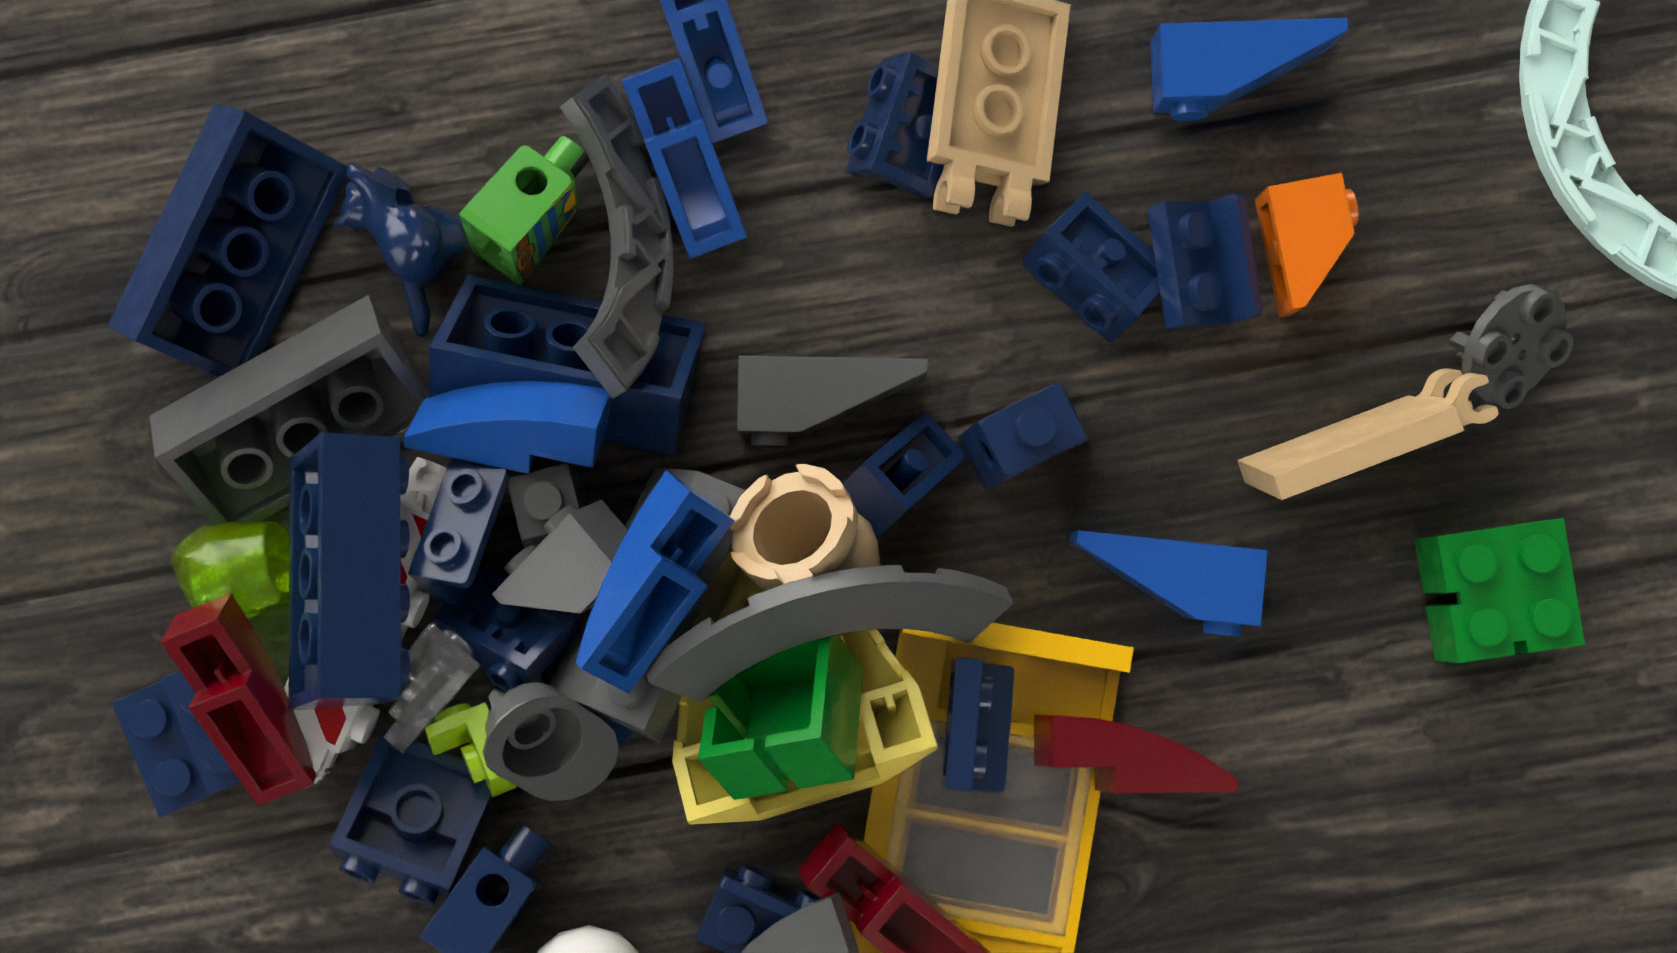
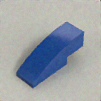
M674 59L622 79V84L689 259L747 238L680 59Z
M544 381L498 382L454 389L423 400L404 436V448L529 474L536 456L593 468L608 430L611 396L604 388Z
M668 471L664 472L640 508L613 558L587 621L575 662L580 669L628 694L708 587L696 573L735 521L710 498Z

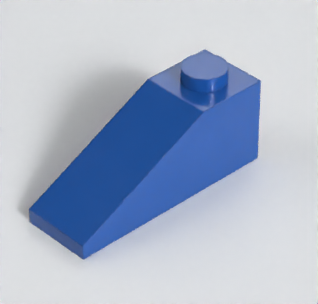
M659 0L711 142L715 143L768 124L727 0Z
M1347 18L1160 24L1150 41L1153 113H1171V119L1175 121H1195L1206 118L1208 112H1213L1331 49L1347 32Z
M1080 530L1070 532L1069 545L1185 619L1203 621L1202 633L1241 637L1242 625L1261 626L1268 550Z

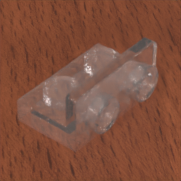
M432 623L420 634L408 652L410 657L409 679L412 682L402 692V697L388 712L396 721L384 738L402 754L425 730V727L430 725L435 717L453 700L480 667V664L472 658L470 647L461 637L449 630L442 632Z

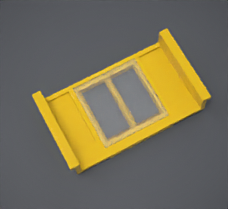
M991 623L970 643L928 631L900 629L895 657L919 686L938 749L884 783L872 787L863 841L929 896L991 953H1074L1101 791L1095 790L1094 767L1053 768L1034 765V714L1090 717L1113 721L1120 672L1130 673L1134 647ZM957 657L983 660L984 664L1011 666L1015 671L1006 785L1002 793L970 792L941 788L951 661ZM849 921L860 953H884L859 933L855 924Z

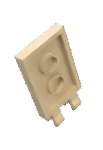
M947 0L927 161L944 165L934 192L933 210L958 214L960 207H972L976 181L998 186L990 204L989 222L1013 227L1015 226L1016 219L1028 220L1032 204V185L1039 187L1050 181L1071 4L1056 0Z
M1449 368L1439 369L1428 377L1422 392L1416 397L1410 395L1237 460L1244 482L1280 500H1284L1464 431L1463 426L1470 423L1483 424L1490 422L1499 414L1497 407L1486 404L1472 409V403L1468 400L1474 388L1489 383L1487 375L1476 373L1462 375L1460 370ZM1452 382L1450 389L1446 397L1444 398V389L1449 383Z

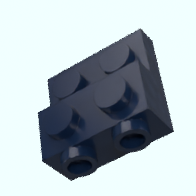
M180 670L160 678L161 681L112 702L159 818L241 783L189 710L188 706L195 692Z
M384 729L329 843V847L336 858L343 860L339 867V870L343 873L372 884L375 883L379 874L402 882L398 890L402 895L419 903L433 906L438 896L447 898L464 875L478 844L477 835L493 798L485 779L475 784L473 783L463 758L447 752L433 755L430 746Z

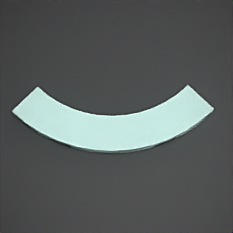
M1531 0L1526 14L1520 47L1519 81L1522 111L1528 138L1538 166L1560 206L1572 223L1596 249L1620 269L1643 284L1676 299L1677 224L1659 212L1641 194L1636 196L1624 183L1612 166L1616 163L1603 140L1596 118L1590 115L1585 81L1589 79V45L1600 2L1596 0Z

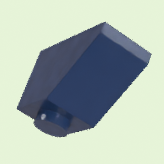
M925 411L866 460L843 485L851 495L857 512L870 522L876 539H878L957 467L967 455Z

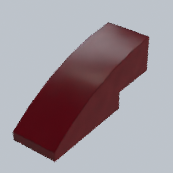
M232 592L176 615L160 643L195 692L188 706L189 710L256 805H262L313 785L316 774L294 711L288 710V696L257 633Z
M1034 714V765L1053 768L1094 767L1095 790L1110 793L1238 792L1237 778L1208 758L1169 738L1135 726L1097 718Z
M839 821L797 869L807 888L821 899L839 892L848 920L855 924L859 933L884 953H991L929 896Z

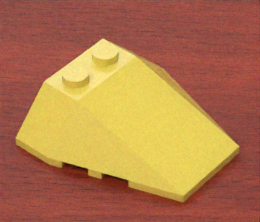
M742 570L718 621L749 606L747 598L763 592L762 588ZM877 629L839 634L863 667L854 780L799 789L789 779L787 791L734 800L698 760L705 708L715 706L708 698L699 703L682 696L679 702L677 741H674L672 762L687 822L690 825L761 821L884 783L938 749L918 684L907 670L905 671Z

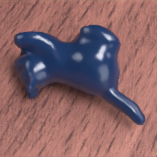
M350 163L346 173L352 182L346 185V198L341 206L340 217L333 223L334 227L338 229L349 226L354 230L360 228L369 230L377 242L383 260L396 276L402 280V288L414 332L418 337H424L429 331L431 318L425 285L442 273L451 258L465 251L467 245L466 234L462 222L457 216L444 209L433 206L424 208L415 204L408 185L392 172L382 167H378L375 172H371L360 165Z

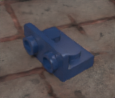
M912 52L886 58L874 69L867 85V95L870 97L866 112L863 120L853 129L848 141L847 151L851 156L846 168L847 173L856 177L872 175L921 198L934 197L935 188L944 167L942 164L927 161L938 65Z
M1086 191L1044 232L1022 260L1024 267L1035 276L1042 286L1051 290L1080 316L1086 326L1096 331L1110 343H1113L1160 292L1154 252Z
M1230 194L1209 202L1164 201L1147 207L1166 330L1217 328L1255 318L1262 314L1263 309L1244 195Z
M450 458L408 571V575L438 603H447L460 607L466 588L471 587L510 480V474L506 469Z
M482 564L478 569L471 587L466 588L460 607L445 603L432 616L443 639L440 645L442 651L458 667L469 670L473 666L487 674L490 681L503 693L521 684L543 683L540 675L581 631L576 615L571 612L500 604L492 593L507 577Z
M958 657L951 661L941 788L1002 793L1005 790L1015 674L1011 666L984 664L983 660Z
M742 864L739 871L727 866L695 940L724 953H741L751 941L773 924L821 898L806 890H800L797 897L774 887L777 880L774 876L754 866Z

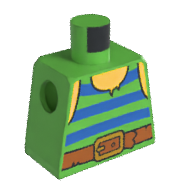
M560 136L544 157L529 146H521L459 213L471 251L512 282L522 285L573 218L579 207L574 179L590 161L586 152L565 136Z

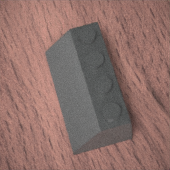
M368 294L151 414L149 417L154 457L228 540L290 505V459L321 432L400 437L401 444L404 442V436L421 403L425 398L430 397V392L400 337Z
M654 467L625 527L629 530L640 508L665 471L670 472L710 498L729 516L739 497L746 490L699 471ZM730 528L696 573L708 587L661 651L709 617L715 623L718 621L741 571V568L735 563L730 553L733 552V531ZM592 608L584 611L579 621L581 631L568 644L549 685L553 686L565 697L576 701L596 715L661 743L682 696L650 684L646 671L628 694L580 669L575 662Z

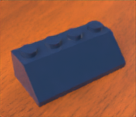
M214 103L107 327L138 343L218 377L262 354L347 175L346 170L348 166L244 110Z
M467 274L429 347L430 397L454 389L488 383L517 381L562 382L604 388L573 348L591 326L602 302ZM662 315L657 334L660 340L644 371L626 392L613 399L611 398L609 424L604 442L674 456L689 410L706 323Z
M321 432L290 459L288 710L384 704L401 698V688H405L408 684L410 657L408 650L401 648V623L406 622L408 618L410 594L407 584H401V558H405L407 555L410 533L408 522L400 520V495H404L407 491L409 464L406 457H400V437Z

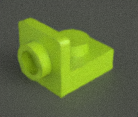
M486 702L472 708L468 703L458 704L440 712L434 719L435 723L425 727L433 755L441 754L470 742L469 745L461 747L460 750L473 783L475 784L485 779L492 798L515 789L516 785L497 776L486 766L483 755L487 737L485 724L489 712Z

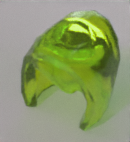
M231 521L203 526L184 538L171 553L173 570L192 608L232 592L243 612L250 619L271 607L289 602L290 534L279 523L273 521L251 523Z

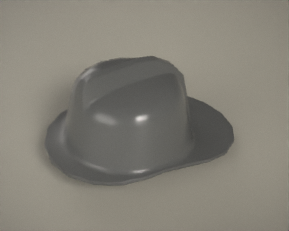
M532 682L521 684L506 693L493 689L489 694L492 708L488 712L485 724L487 737L483 755L486 766L497 776L506 779L536 797L549 801L572 800L591 792L607 778L615 766L619 749L615 731L604 719L576 701L565 697L553 686Z

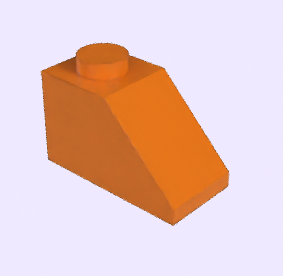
M1342 173L1268 186L1255 199L1279 318L1291 316L1308 304L1355 234L1353 226L1358 223L1357 200L1351 189H1345Z

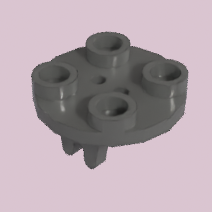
M1534 284L1519 286L1509 291L1502 290L1493 298L1491 305L1476 321L1470 336L1457 332L1448 340L1452 347L1460 351L1456 358L1462 363L1463 374L1476 373L1487 375L1489 383L1474 388L1472 392L1482 400L1494 402L1506 409L1514 408L1520 404L1525 398L1527 391L1536 386L1550 368L1563 364L1569 357L1574 343L1573 337L1566 332L1567 318L1564 303L1555 292Z

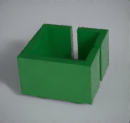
M1564 518L1414 539L1423 593L1456 592L1457 604L1425 606L1434 661L1465 663L1516 655L1515 652L1533 653L1585 645Z
M839 634L800 644L759 661L735 675L707 697L715 707L705 708L698 760L734 800L787 791L789 779L799 789L854 780L863 667Z

